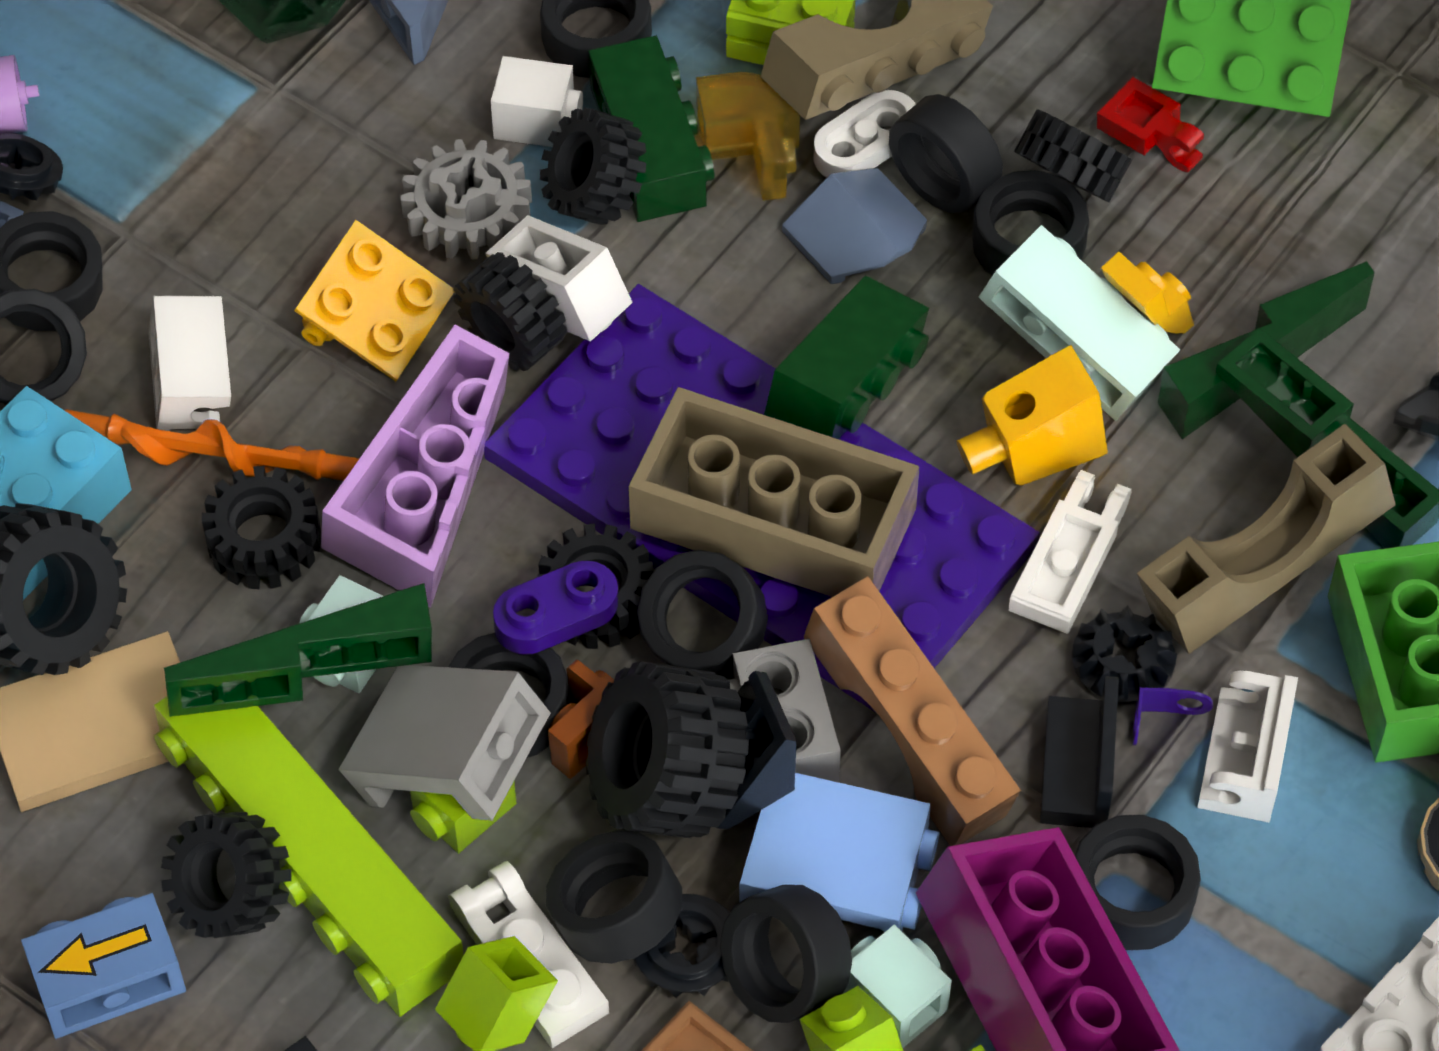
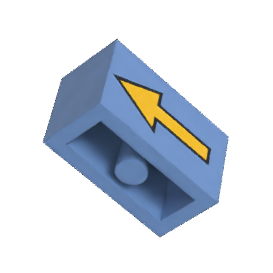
M153 893L139 898L124 897L106 905L100 912L72 922L68 920L52 922L42 927L35 935L21 939L55 1039L186 992L179 963Z

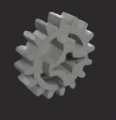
M462 139L455 140L454 151L446 153L441 147L436 145L432 147L433 160L428 162L424 159L416 158L413 161L414 175H404L402 179L404 192L403 195H400L403 218H407L409 234L412 237L423 234L424 248L428 251L436 248L440 243L445 245L446 258L452 259L460 248L467 249L472 260L478 259L479 247L487 245L489 248H492L502 236H505L527 215L531 216V182L525 179L523 163L515 162L510 164L509 150L504 147L493 155L487 152V141L480 140L474 150H466Z

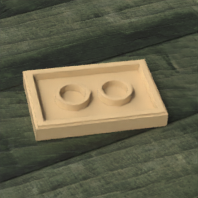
M168 631L90 657L91 662L81 668L69 666L68 673L60 675L39 674L0 688V753L21 812L169 762L159 749L154 735L160 731L154 705L167 697L164 668L180 663Z

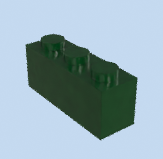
M657 35L588 50L590 89L598 111L633 122L632 126L639 128L642 133L638 141L645 143L646 153L639 156V161L646 162L645 173H637L636 181L642 183L639 194L635 192H630L629 197L634 202L632 208L637 222L706 207V182L714 180V166L707 145L698 147L694 136L698 135V125L691 101L681 102L678 91H681L682 85L679 68L674 56L665 58Z
M865 275L775 369L764 415L839 439L846 431L856 432L864 421L870 404L876 398L882 401L885 400L894 388L902 369L905 366L911 369L914 368L922 358L929 341V336L923 333L929 307Z

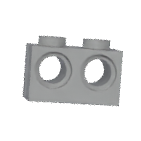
M810 639L733 653V679L728 680L730 681V689L738 692L744 682L749 680V675L754 671L767 673L773 688L784 691L778 694L777 697L797 741L796 746L799 747L796 750L795 773L839 783L841 750Z

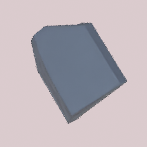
M878 168L830 174L782 224V232L830 284H837L844 281L845 276L884 267L911 251L920 234L924 233L927 227V219Z

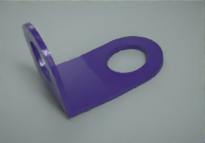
M1140 688L1135 707L1132 745H1137L1141 712L1200 715L1212 710L1213 700L1209 696L1195 691L1171 688ZM1191 698L1202 702V705L1190 708L1178 704V701Z

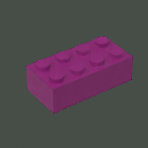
M1059 827L948 846L915 894L996 1051H1180Z

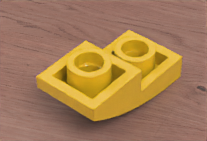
M1117 252L1101 267L1107 281L1154 325L1159 324L1166 332L1175 334L1186 333L1194 326L1188 305L1191 295L1186 287L1170 272H1165L1160 276L1146 262H1140L1135 266L1120 252Z

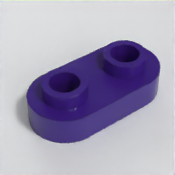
M578 561L508 589L497 599L493 609L496 638L502 646L512 652L534 654L606 624L613 618L618 608V583L616 577L610 569L598 562ZM580 586L595 587L593 590L588 592H582L575 589ZM524 609L536 611L533 615L526 617L516 614Z

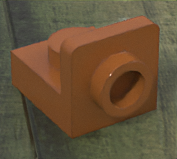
M577 659L566 668L569 696L574 703L566 705L559 711L548 730L552 765L570 780L586 766V759L588 757V746L586 745L588 732H590L593 722L592 715L596 704L599 705L601 702L602 692L608 682L614 683V679L604 671L597 670L594 673Z

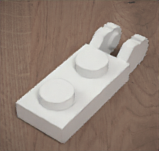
M1080 470L1065 500L1059 499L1011 594L1008 610L1066 634L1069 633L1117 536L1118 526L1126 511L1132 489L1117 484L1114 491H1111L1101 515L1086 510L1084 505L1090 500L1093 493L1095 475Z

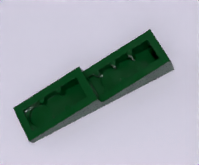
M1365 261L1260 304L1254 331L1164 367L1158 404L1181 439L1183 440L1240 399L1215 372L1216 366L1222 358L1259 327L1298 358L1365 310L1375 273L1368 262Z
M1260 327L1217 363L1215 372L1297 457L1343 424H1346L1385 463L1396 505L1365 527L1385 549L1413 545L1438 522L1439 489L1353 421L1350 416L1354 403Z
M425 583L165 667L169 716L303 701L302 678L432 662V626Z

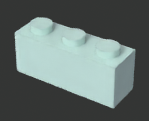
M1042 225L996 270L978 296L1045 358L1072 345L1100 394L1101 408L1115 421L1163 372L1164 367L1168 366L1180 351L1169 340L1167 333L1159 324L1154 325L1150 320L1142 316L1107 279L1100 278L1083 263L1069 243L1059 237H1054Z

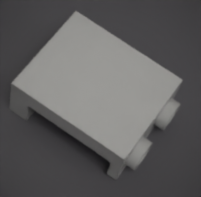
M418 665L397 666L338 770L371 807L383 808L394 789L450 794L472 819L493 821L551 712L519 672Z

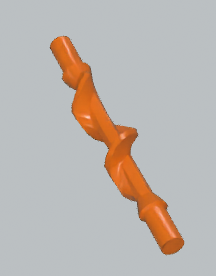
M65 409L66 412L115 444L131 443L142 455L158 464L166 466L192 453L224 457L227 459L233 472L242 469L244 475L248 477H254L253 466H265L266 473L278 467L299 470L316 480L323 477L344 481L360 459L326 453L323 449L305 450L301 446L289 445L281 450L236 443L225 426L214 419L204 420L196 431L182 434L139 425L115 413L109 417Z

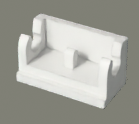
M153 296L149 326V345L156 429L170 431V429H197L207 419H214L220 422V414L217 411L197 412L194 410L198 408L216 409L230 407L231 389L222 296Z
M1234 671L1231 673L1229 685L1235 688L1221 687L1197 808L1270 823L1279 786L1298 677L1285 675V678L1251 671ZM1241 689H1248V690H1252V691H1254V692H1247V691H1243V690H1241Z

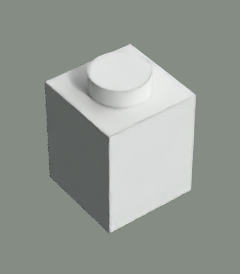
M503 56L491 98L494 139L553 147V143L548 140L552 130L561 132L558 122L564 116L571 118V111L577 108L582 109L583 92L574 90L573 65Z

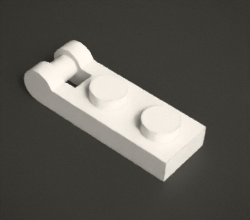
M504 861L488 871L489 879L472 889L468 885L462 886L449 894L448 900L455 915L476 945L515 936L558 980L534 1024L553 1049L608 1015L609 1002L530 896L515 868L508 861ZM503 902L511 914L493 924L486 911Z

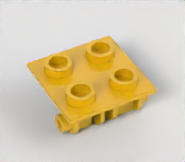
M355 220L294 311L303 317L302 324L304 328L301 334L307 342L315 346H322L325 341L335 339L396 382L454 294V288Z

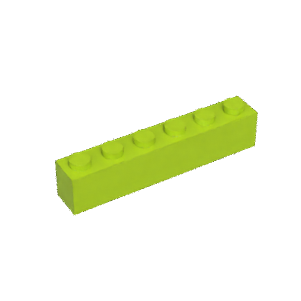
M167 697L154 705L160 730L154 735L159 749L174 767L177 768L184 763L196 777L193 780V785L205 805L215 814L223 809L225 813L248 812L247 816L258 815L265 819L262 828L274 827L280 834L272 845L273 847L286 846L289 857L279 860L281 870L291 869V881L280 882L279 888L289 892L287 901L293 907L303 903L316 918L312 922L313 927L327 949L334 955L344 951L357 968L353 971L354 976L363 991L374 1003L378 1004L385 1000L395 1013L401 1017L451 980L463 957L462 940L258 706L170 717Z

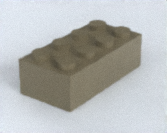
M678 387L630 482V529L691 550L699 549L722 553L742 567L834 597L867 576L878 591H880L916 510L919 466Z

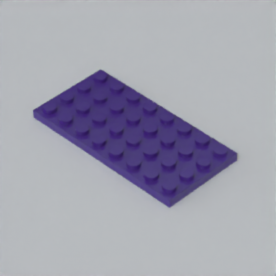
M638 283L629 293L633 303L591 342L586 339L582 341L485 442L484 455L486 460L583 523L595 524V530L600 534L604 535L606 524L617 527V538L619 540L627 531L636 536V548L644 544L649 552V562L652 561L653 568L656 569L674 555L694 550L630 529L629 485L677 388L690 390L764 415L776 368ZM862 422L856 432L846 431L839 440L919 466L916 510L879 592L933 668H935L1031 556L1039 541L1040 532ZM743 567L753 577L764 594L768 614L764 640L772 646L805 640L804 634L813 609L832 597ZM701 578L693 580L683 587L738 623L740 611L737 597L731 588L720 580ZM814 653L820 677L839 689ZM841 689L843 692H845L846 694H848L849 696H851L852 698H854L855 700L862 703L863 705H865L866 707H868L876 713V711L858 694L850 690Z

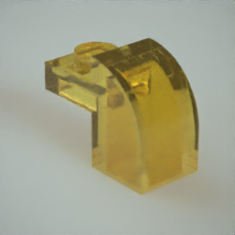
M734 72L696 77V116L702 144L707 145L712 160L753 155L763 201L786 198L787 173L796 172L795 149L799 148L800 115L760 77V74Z

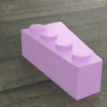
M454 325L323 509L322 549L399 591L425 583L428 607L431 608L484 454L485 442L490 437L505 393L509 361L508 352Z

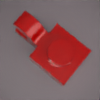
M1132 77L1097 112V129L1144 156L1156 145L1161 149L1165 158L1174 167L1183 172H1189L1203 158V153L1194 148L1204 138V133L1196 126L1180 121L1181 104L1135 77Z

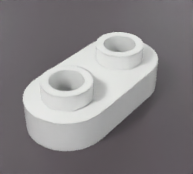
M885 90L880 93L875 92L819 129L814 138V164L818 171L825 177H828L832 173L873 169L892 157L889 147V130L882 129L881 127H892L901 116L916 105L915 102L908 95L899 91Z

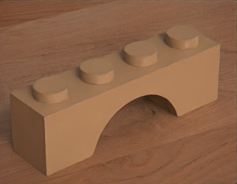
M867 576L815 607L806 628L804 639H810L813 652L839 689L850 690L858 694L876 711L899 745L909 767L915 797L918 801L930 803V818L949 845L963 844L1006 817L1021 789L871 579Z

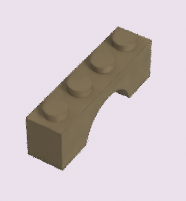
M899 0L891 26L873 30L843 26L817 14L773 31L760 77L801 117L807 120L830 110H838L847 103L871 93L883 92L891 85L915 75L927 74L935 67L957 58H966L979 49L985 39V28L993 5L987 0Z
M1343 424L1293 460L1290 476L1281 494L1271 507L1250 526L1233 536L1212 542H1203L1188 536L1140 570L1137 576L1151 613L1154 614L1167 631L1172 632V636L1188 654L1192 653L1394 507L1396 504L1385 463L1346 424Z

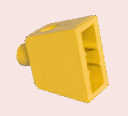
M1072 345L1063 348L986 392L982 397L987 427L956 440L961 457L972 475L1002 461L1016 485H1025L1108 454L1100 394Z

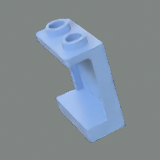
M795 773V790L761 809L739 883V902L780 885H804L821 894L837 911L841 920L878 928L884 932L894 924L901 931H903V927L915 930L922 906L915 894L918 888H914L919 869L931 871L939 839L938 831L928 829L930 803Z

